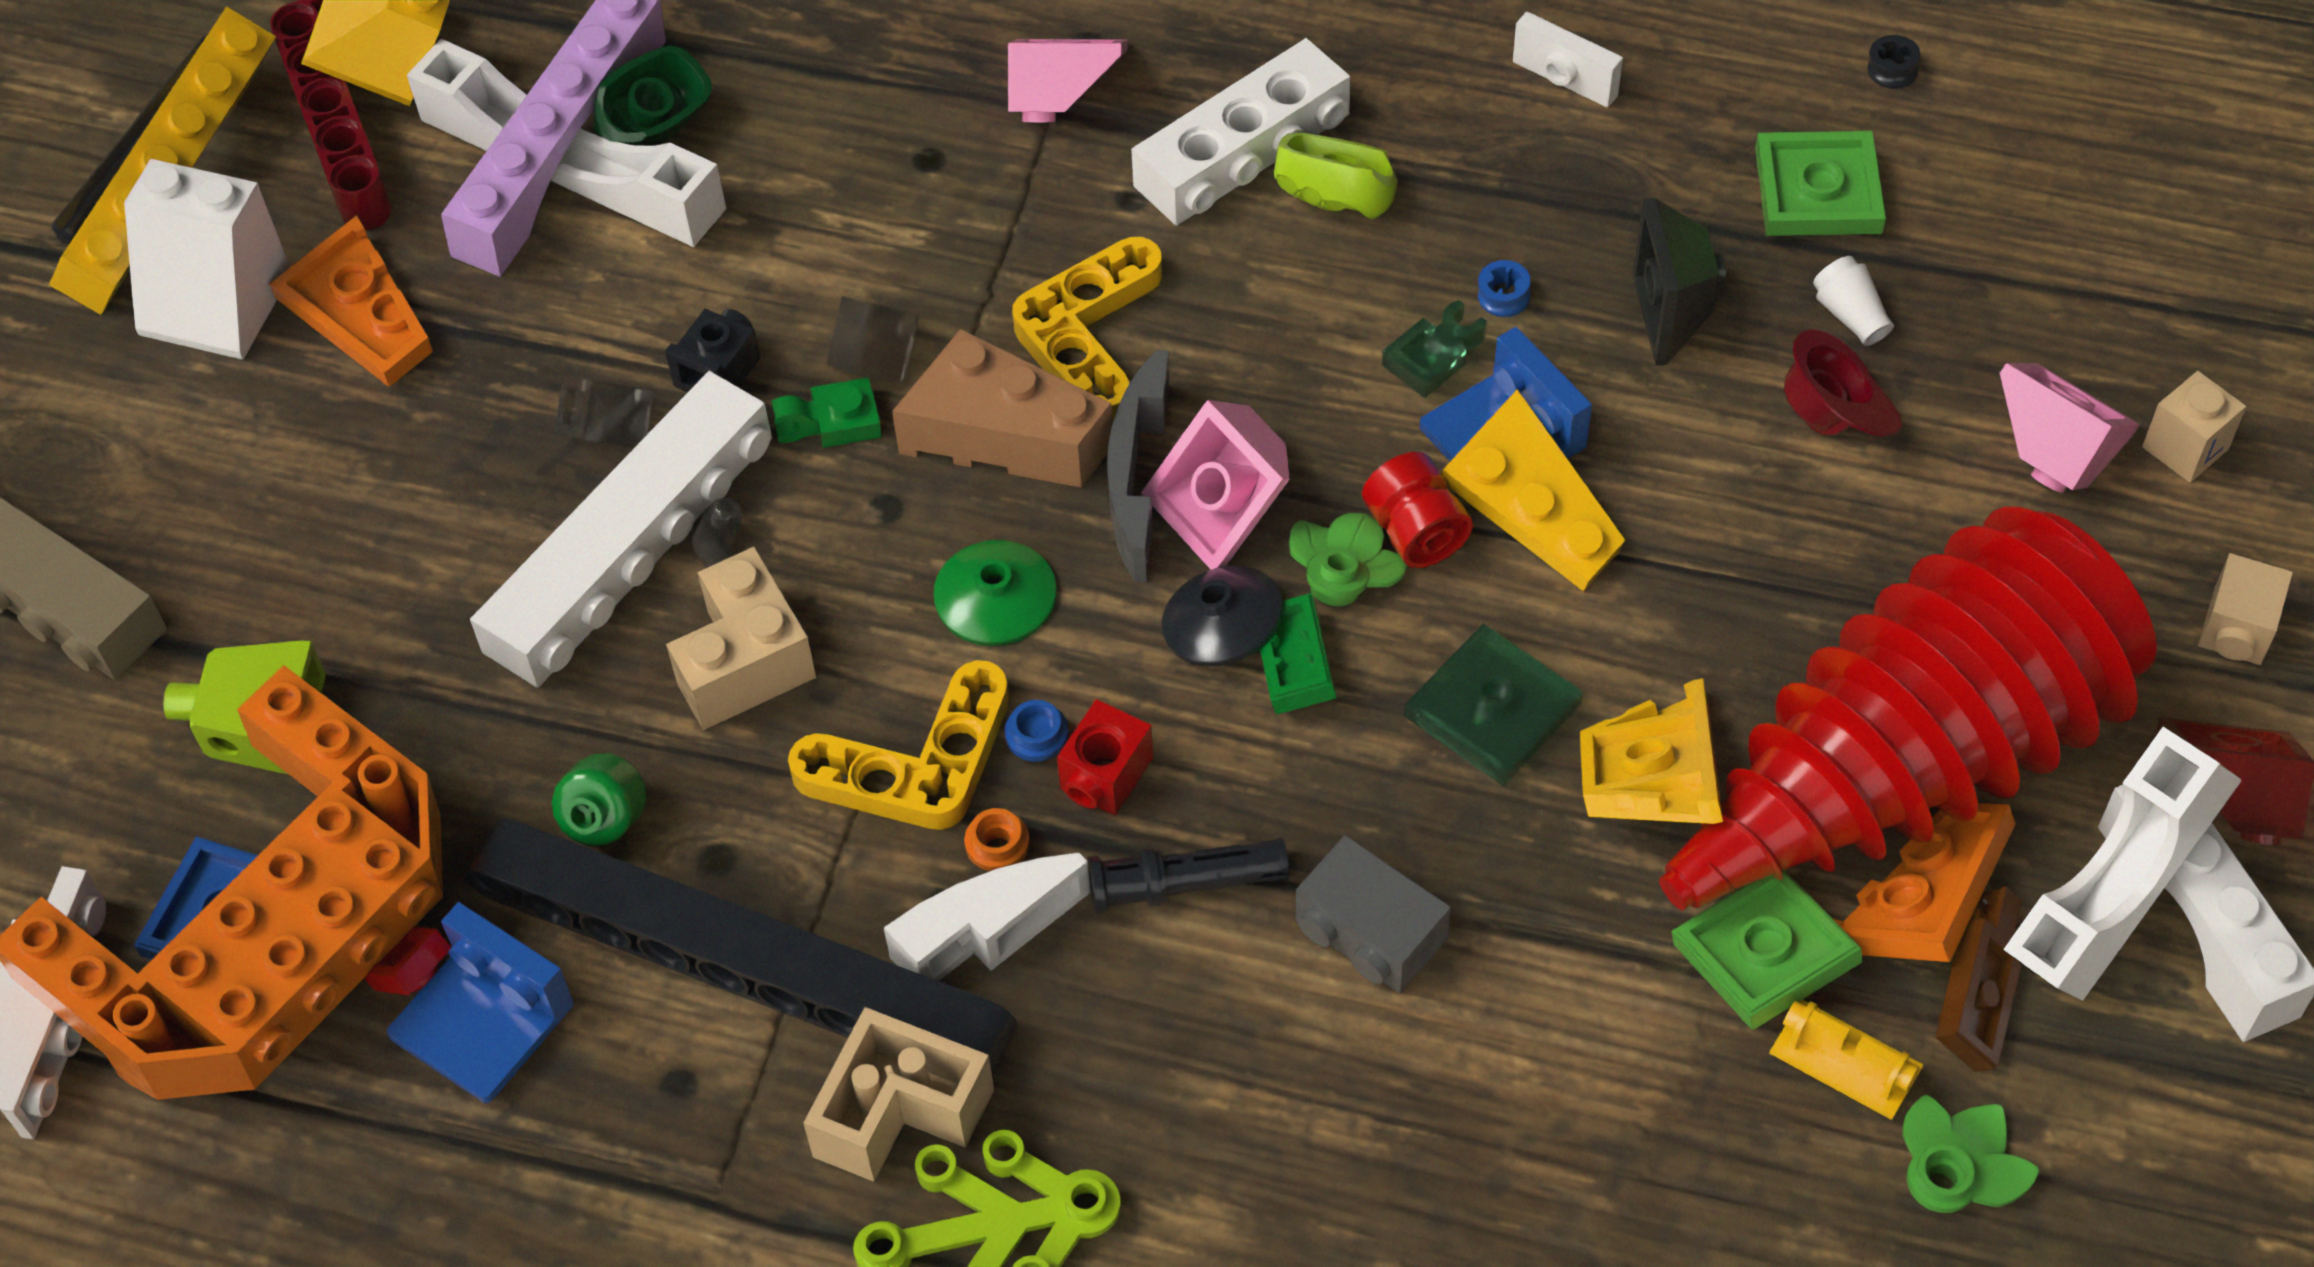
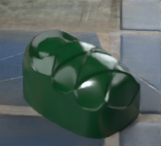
M666 46L647 52L617 68L600 84L593 108L594 130L598 136L611 142H620L633 146L660 145L682 129L703 109L711 94V79L701 65L686 50L680 47Z

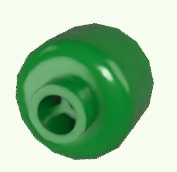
M611 753L592 754L579 760L555 786L551 801L553 817L561 831L573 841L588 847L606 846L619 840L641 816L647 798L645 782L638 770L625 758Z

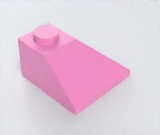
M1016 39L1009 42L1008 112H1022V122H1056V112L1068 110L1127 51V39Z
M2006 363L2000 372L2019 457L2035 467L2031 473L2034 479L2057 492L2063 493L2067 487L2071 490L2088 488L2134 435L2140 425L2038 363Z
M1207 400L1141 494L1144 497H1151V505L1210 569L1226 566L1290 480L1286 443L1249 405Z

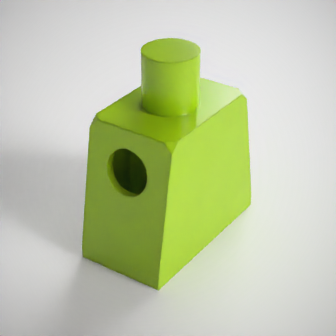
M300 640L215 648L207 655L200 683L170 682L167 685L163 702L164 713L168 720L190 721V728L203 753L210 758L288 774L252 747L237 709L283 665L320 693H322L326 673L311 641Z

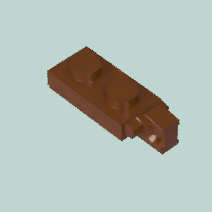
M2008 887L1983 892L1953 957L1950 978L1935 1036L1937 1040L1974 1072L1995 1070V1067L1999 1065L2022 962L2003 950L2015 934L2022 900Z

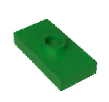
M1312 593L1283 600L1281 623L1273 637L1260 649L1270 700L1276 715L1337 698L1317 606Z

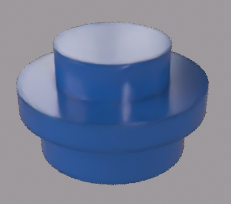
M1029 700L1020 704L1009 716L1005 725V738L1009 749L1017 757L1026 761L1040 762L1055 757L1060 753L1069 737L1068 723L1063 713L1051 703L1043 700Z

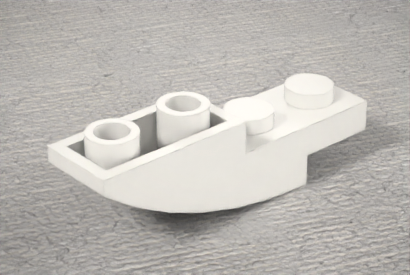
M62 866L47 901L90 936H95L101 930L105 920L106 901L87 870ZM0 961V1110L22 1138L34 1140L43 1117H48L56 1105L59 1078L68 1057H72L77 1052L81 1044L82 1035L15 982Z

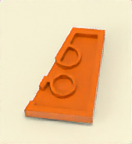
M357 215L269 283L275 299L388 387L392 386L433 352L427 334L401 290H398L387 271L383 259L367 237L366 231Z
M1978 803L1976 817L1969 822L1958 821L1939 810L1932 817L1934 826L1933 838L1929 842L1923 843L1910 839L1899 851L1902 862L1882 882L1871 879L1856 895L1860 905L1844 921L1834 918L1833 920L1859 945L1863 956L1950 962L2016 824L2009 804Z

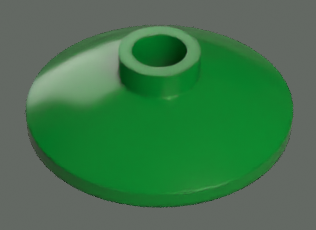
M1007 540L982 541L961 549L943 565L934 585L935 608L942 623L957 637L982 646L1013 644L1031 636L1049 619L1057 597L1056 580L1047 561L1030 547ZM994 579L1002 580L1000 583L997 584L985 583L989 580Z

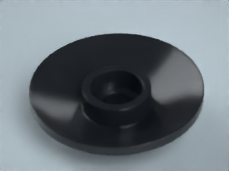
M1234 565L1210 569L1188 580L1172 595L1163 612L1162 633L1170 650L1177 657L1188 663L1199 666H1222L1235 663L1257 652L1273 637L1283 617V599L1276 583L1260 570Z

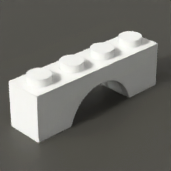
M2162 727L2124 780V796L2119 815L2101 848L2072 880L2062 887L2041 896L2003 950L2056 988L2083 1001L2242 780L2208 755Z
M2123 785L2114 788L2098 826L2105 839L2110 834L2119 815L2124 796ZM2211 823L2165 886V889L2180 905L2197 936L2205 963L2207 990L2242 1042H2246L2302 1017L2314 996V968L2215 826Z

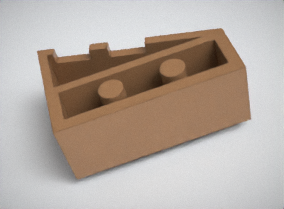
M961 329L892 411L898 451L901 455L917 457L919 451L953 457V464L972 467L974 461L1007 467L1009 475L1082 488L1107 456L1112 428L1110 402Z

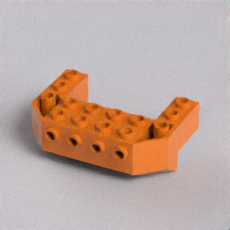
M285 665L248 698L237 711L252 747L318 797L139 973H136L42 896L0 935V961L10 977L103 1052L120 1078L157 1100L256 1089L366 977L367 973L443 898L441 815L428 774Z

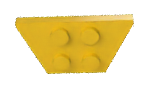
M1703 678L1684 684L1687 698L1660 711H1657L1654 702L1648 700L1628 709L1621 716L1606 719L1580 731L1582 788L1588 817L1706 824L1723 822L1709 702Z

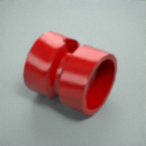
M1411 451L1390 459L1375 470L1364 484L1361 493L1364 503L1379 526L1387 530L1391 544L1403 562L1411 568H1425L1443 561L1461 548L1473 529L1472 518L1459 499L1448 490L1446 480L1431 458L1423 452Z

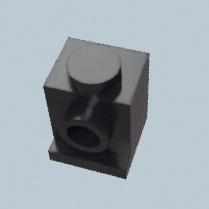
M704 308L677 345L671 343L665 350L674 387L687 393L708 371L739 388L761 358L755 329L746 316L734 309H725L720 315Z

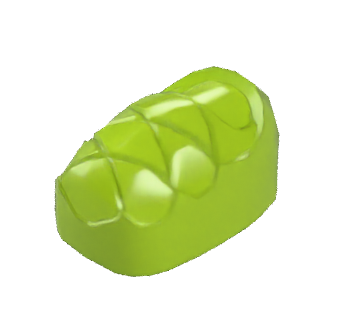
M1288 133L1278 143L1274 177L1277 179L1278 185L1292 196L1326 211L1338 212L1344 209L1359 211L1371 220L1387 212L1393 203L1398 180L1386 150L1310 133Z

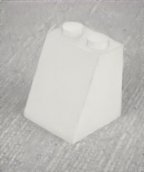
M150 159L124 202L135 329L140 336L243 360L277 301L269 283L290 268L258 183Z

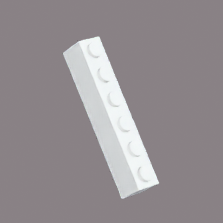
M708 371L470 618L482 653L537 688L553 672L562 670L570 661L574 649L593 629L602 627L609 620L615 606L634 586H639L646 581L654 568V564L673 544H678L687 537L694 521L711 503L720 501L727 494L732 481L750 462H755L763 456L772 439L765 403Z

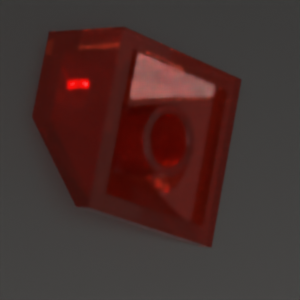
M2166 717L2158 718V732H2160L2162 727L2168 729L2220 763L2242 780L2220 810V813L2234 831L2241 832L2240 837L2242 839L2263 845L2281 844L2282 837L2303 840L2314 778V760L2290 732Z

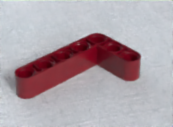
M298 0L286 4L273 13L270 20V28L273 35L276 36L275 42L340 216L346 224L357 215L365 231L375 229L389 218L392 211L391 202L347 84L344 80L301 64L323 0Z

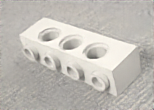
M1305 38L1131 149L1133 186L1176 226L1194 214L1205 212L1216 200L1239 185L1243 186L1250 183L1259 172L1275 163L1278 143L1286 134L1310 133L1318 135L1326 129H1333L1349 115L1350 75Z

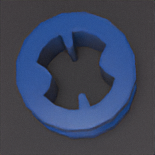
M1499 260L1488 264L1480 272L1478 278V300L1481 307L1488 313L1497 317H1511L1520 314L1527 308L1530 303V275L1521 264L1511 260ZM1505 283L1506 289L1513 285L1514 292L1503 294V289L1501 288L1496 293L1494 292V285Z

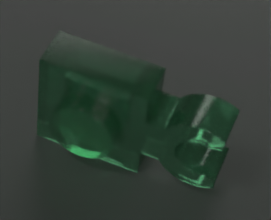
M1460 300L1454 301L1444 309L1442 322L1439 325L1434 326L1423 317L1382 351V366L1422 397L1426 398L1466 365L1467 350L1479 346L1485 339L1487 320L1481 317L1470 326L1459 325L1458 323L1464 318L1465 304Z

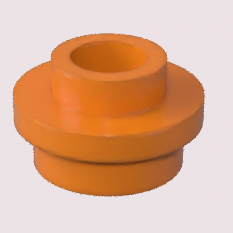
M991 808L979 813L969 824L964 837L965 849L969 859L976 866L987 871L1020 863L1025 858L1030 844L1029 833L1025 823L1012 812L1002 808ZM997 838L1008 842V844L998 848L986 846L991 840Z

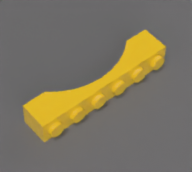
M226 6L62 254L49 283L51 287L102 315L130 271L124 202L150 159H155L190 168L195 166L260 70L276 38L275 35Z

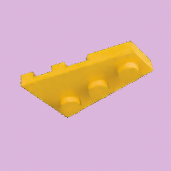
M1518 390L1509 397L1442 471L1447 487L1583 592L1619 553L1625 542L1624 537Z

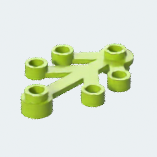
M1010 1130L995 1131L985 1139L983 1156L986 1168L997 1177L1006 1178L1014 1176L1045 1196V1198L1020 1203L958 1167L955 1155L948 1147L938 1144L930 1145L922 1149L915 1160V1170L920 1185L930 1192H944L978 1213L901 1229L898 1225L887 1221L871 1223L858 1233L853 1246L857 1267H909L911 1259L914 1257L984 1242L967 1267H1003L1027 1232L1052 1227L1036 1255L1022 1257L1012 1267H1061L1080 1238L1097 1237L1107 1232L1115 1224L1121 1209L1120 1194L1115 1183L1107 1175L1099 1171L1085 1169L1065 1175L1025 1152L1020 1136ZM1001 1146H1009L1016 1150L1014 1157L1008 1161H998L992 1157V1154ZM934 1161H942L949 1165L947 1171L940 1176H930L924 1172L926 1166ZM1090 1193L1098 1198V1202L1089 1209H1081L1073 1204L1074 1199L1080 1194ZM879 1239H889L894 1243L892 1249L883 1255L872 1254L869 1251V1247L874 1241Z

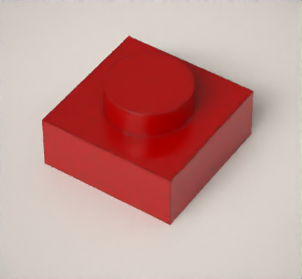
M413 927L367 973L364 979L374 991L409 996L412 992L423 988L436 974V965L448 953L451 946L437 929Z

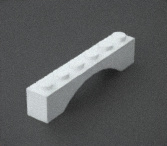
M440 39L407 74L421 121L485 151L488 150L527 96L506 79L487 59L443 39ZM580 128L550 180L692 247H695L726 210L717 164L670 142L656 146H633L620 142H611Z

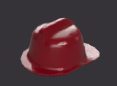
M1817 329L1800 332L1793 341L1795 361L1784 380V393L1787 402L1794 412L1806 422L1810 429L1822 435H1838L1850 427L1875 436L1888 437L1896 435L1902 426L1900 414L1892 401L1873 380L1857 353L1844 341L1828 332Z

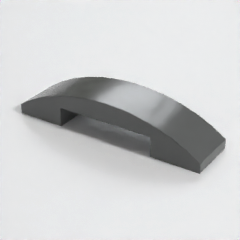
M1156 350L1133 377L1117 408L1108 445V487L1113 534L1122 560L1135 582H1147L1153 535L1151 497L1133 496L1141 433L1165 434L1170 394L1169 350Z

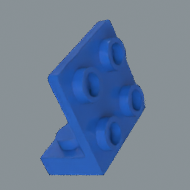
M1515 326L1497 337L1493 375L1422 416L1419 428L1439 451L1451 461L1509 397L1518 390L1560 450L1569 459L1587 447L1592 404Z
M458 902L441 921L452 946L448 951L451 957L387 1028V1034L391 1041L483 1103H490L575 1004L560 967Z

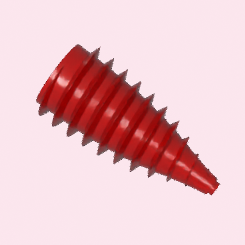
M2004 506L1992 511L1985 519L1983 527L1969 526L1959 529L1950 536L1944 548V554H1932L1923 557L1913 566L1908 583L1892 584L1884 588L1876 598L1873 615H1855L1846 621L1840 632L1839 647L1827 646L1818 649L1810 656L1806 670V684L1790 683L1782 687L1777 694L1775 703L1777 724H1758L1749 735L1748 751L1751 768L1749 770L1744 768L1734 769L1726 778V798L1721 803L1723 822L1715 824L1701 823V828L1665 865L1666 873L1659 878V884L1664 894L1681 911H1684L1689 906L1699 908L1729 892L1735 894L1736 889L1771 875L1782 881L1783 870L1808 861L1813 862L1826 872H1833L1835 870L1833 850L1852 845L1865 856L1879 861L1886 856L1883 829L1893 827L1911 840L1920 843L1929 842L1933 838L1934 832L1929 808L1934 807L1937 810H1941L1958 821L1969 822L1976 817L1978 812V798L1974 785L1992 796L2007 799L2015 796L2019 790L2020 774L2018 765L2028 771L2039 774L2052 773L2059 765L2061 757L2060 743L2076 749L2089 748L2096 743L2099 736V719L2111 723H2123L2131 720L2137 711L2138 694L2135 679L2153 666L2157 655V642L2151 618L2136 588L2119 564L2093 537L2071 521L2056 514L2033 511L2019 506Z

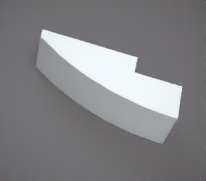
M1080 853L1037 858L998 868L958 883L919 903L884 927L890 959L900 967L940 981L973 954L992 971L1091 893L1088 861Z

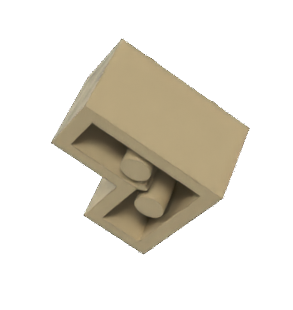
M755 547L697 572L707 611L713 623L671 641L666 646L677 685L702 730H706L816 678L808 637Z
M865 1007L803 1122L813 1158L874 1182L904 1124L966 1148L994 1092L989 1055Z

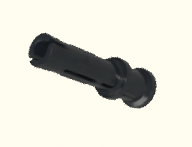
M1283 838L1180 854L1161 855L1160 850H1154L1152 847L1143 849L1141 855L1106 861H1101L1098 855L1087 857L1090 891L1095 915L1105 914L1108 906L1147 901L1150 907L1160 906L1161 902H1166L1169 895L1289 879L1288 857Z

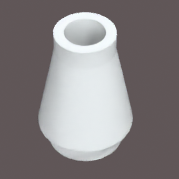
M1845 256L1829 264L1815 277L1813 284L1818 290L1816 299L1857 335L1864 346H1870L1882 340L1892 331L1894 324L1886 314L1866 264H1858L1852 256Z

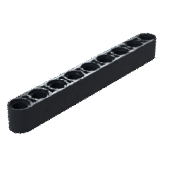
M500 818L496 821L464 873L465 879L470 886L495 902L849 1038L863 1009L866 1007L988 1054L993 1077L1018 1026L1015 1017L1009 1011L990 1000L512 819Z

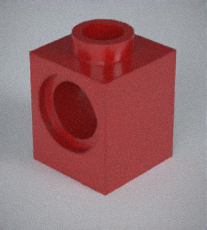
M1095 699L1057 756L1060 789L1073 802L1084 808L1094 809L1098 807L1116 816L1154 758L1152 725ZM1098 759H1110L1114 761L1108 765L1103 766L1091 764L1093 761Z

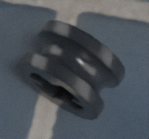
M1887 35L1877 39L1869 50L1870 61L1867 69L1871 79L1881 87L1889 89H1902L1910 86L1916 80L1919 70L1918 63L1921 54L1918 45L1913 40L1900 35Z

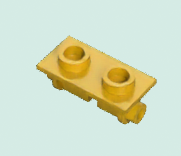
M1804 1000L1800 1002L1795 1001L1792 1004L1783 1022L1785 1027L1769 1054L1890 1120L1894 1118L1923 1068V1064L1910 1058L1909 1053L1897 1051L1817 1008L1816 1003L1812 1001L1808 1003Z

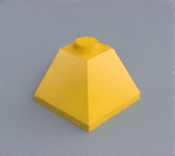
M323 0L301 64L410 106L414 97L407 74L435 45L450 0Z

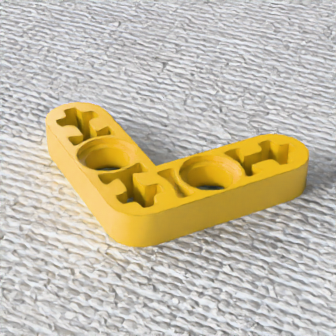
M1129 237L1120 240L1024 292L1013 304L1014 332L1021 344L1043 370L1093 394V384L1090 379L1095 376V385L1103 394L1107 396L1114 393V397L1108 400L1101 394L1096 395L1111 403L1112 424L1121 399L1129 386V380L1123 370L1086 327L1148 294L1160 284L1162 280V256L1158 245L1144 237ZM1131 262H1133V263L1135 264V265H1129V266L1126 267V264H1129V263H1131ZM1146 265V268H1143V269H1139V268H1138V267H1141V266ZM1084 284L1097 285L1103 289V293L1092 300H1082L1072 294L1077 287ZM1037 315L1041 319H1047L1049 317V320L1042 323L1041 320L1038 318H1032L1029 320V317ZM1067 348H1077L1087 354L1082 362L1075 365L1060 363L1055 358L1059 352Z
M981 660L966 663L957 669L950 681L920 758L828 734L815 733L804 736L795 742L789 752L788 763L794 786L801 794L813 799L935 830L953 827L967 813L1006 714L1009 692L1005 673L998 665ZM981 685L990 686L991 693L984 692L981 695L976 707V717L970 714L971 700L969 692H977ZM957 733L969 734L977 740V744L972 751L960 756L945 752L942 744L949 736ZM820 758L828 759L830 767L821 766L817 774H809L807 765L816 766ZM886 770L896 777L892 787L884 792L871 793L864 790L861 786L863 778L872 771ZM942 771L949 775L947 779L949 798H941L937 806L929 805L927 796L933 797L937 795L943 781ZM841 774L848 775V783H843Z

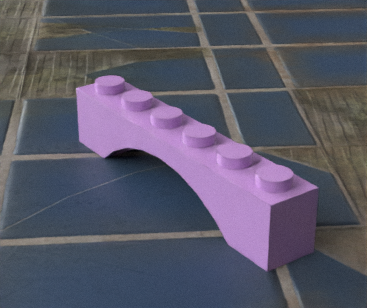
M595 0L442 212L441 217L450 257L499 277L502 276L530 236L539 206L555 170L575 135L593 112L600 84L620 66L647 52L661 48L666 42L661 0Z

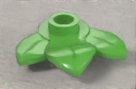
M1346 513L1336 518L1330 528L1322 527L1310 521L1299 520L1291 529L1289 539L1290 554L1297 562L1307 568L1306 578L1313 596L1327 605L1346 606L1353 603L1365 588L1395 585L1403 578L1408 567L1398 553L1382 549L1383 529L1372 516L1365 513Z
M1923 1095L1914 1103L1905 1116L1902 1136L1912 1156L1907 1170V1185L1916 1201L1929 1210L1939 1213H1952L1965 1208L1970 1202L1991 1207H2002L2013 1203L2025 1195L2033 1186L2038 1176L2039 1169L2033 1163L2014 1155L2004 1154L2007 1136L2004 1110L1998 1104L1972 1107L1950 1117L1947 1111L1935 1099L1928 1095ZM1933 1174L1945 1175L1951 1180L1953 1187L1950 1189L1941 1188L1935 1185L1929 1176Z

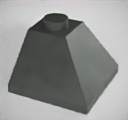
M1646 198L1643 199L1632 275L1655 365L1657 366L1668 364L1712 314L1717 288L1724 287L1726 283V268L1723 254L1721 252H1713L1706 228L1659 199Z

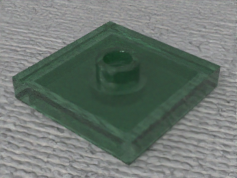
M1483 623L1405 703L1404 716L1504 787L1582 704L1583 691Z

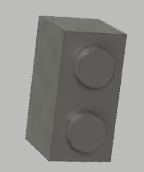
M1346 835L1339 840L1296 889L1295 921L1298 922L1302 932L1314 943L1322 947L1331 945L1351 959L1354 968L1367 980L1375 984L1384 982L1400 994L1448 939L1451 907Z

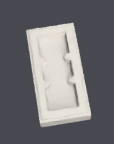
M1527 11L1518 20L1515 29L1514 63L1547 78L1558 86H1564L1607 108L1617 98L1623 61L1622 56Z

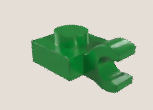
M869 377L810 387L812 401H805L798 396H782L771 401L778 442H794L807 436L820 434L822 447L826 448L881 438L880 420Z

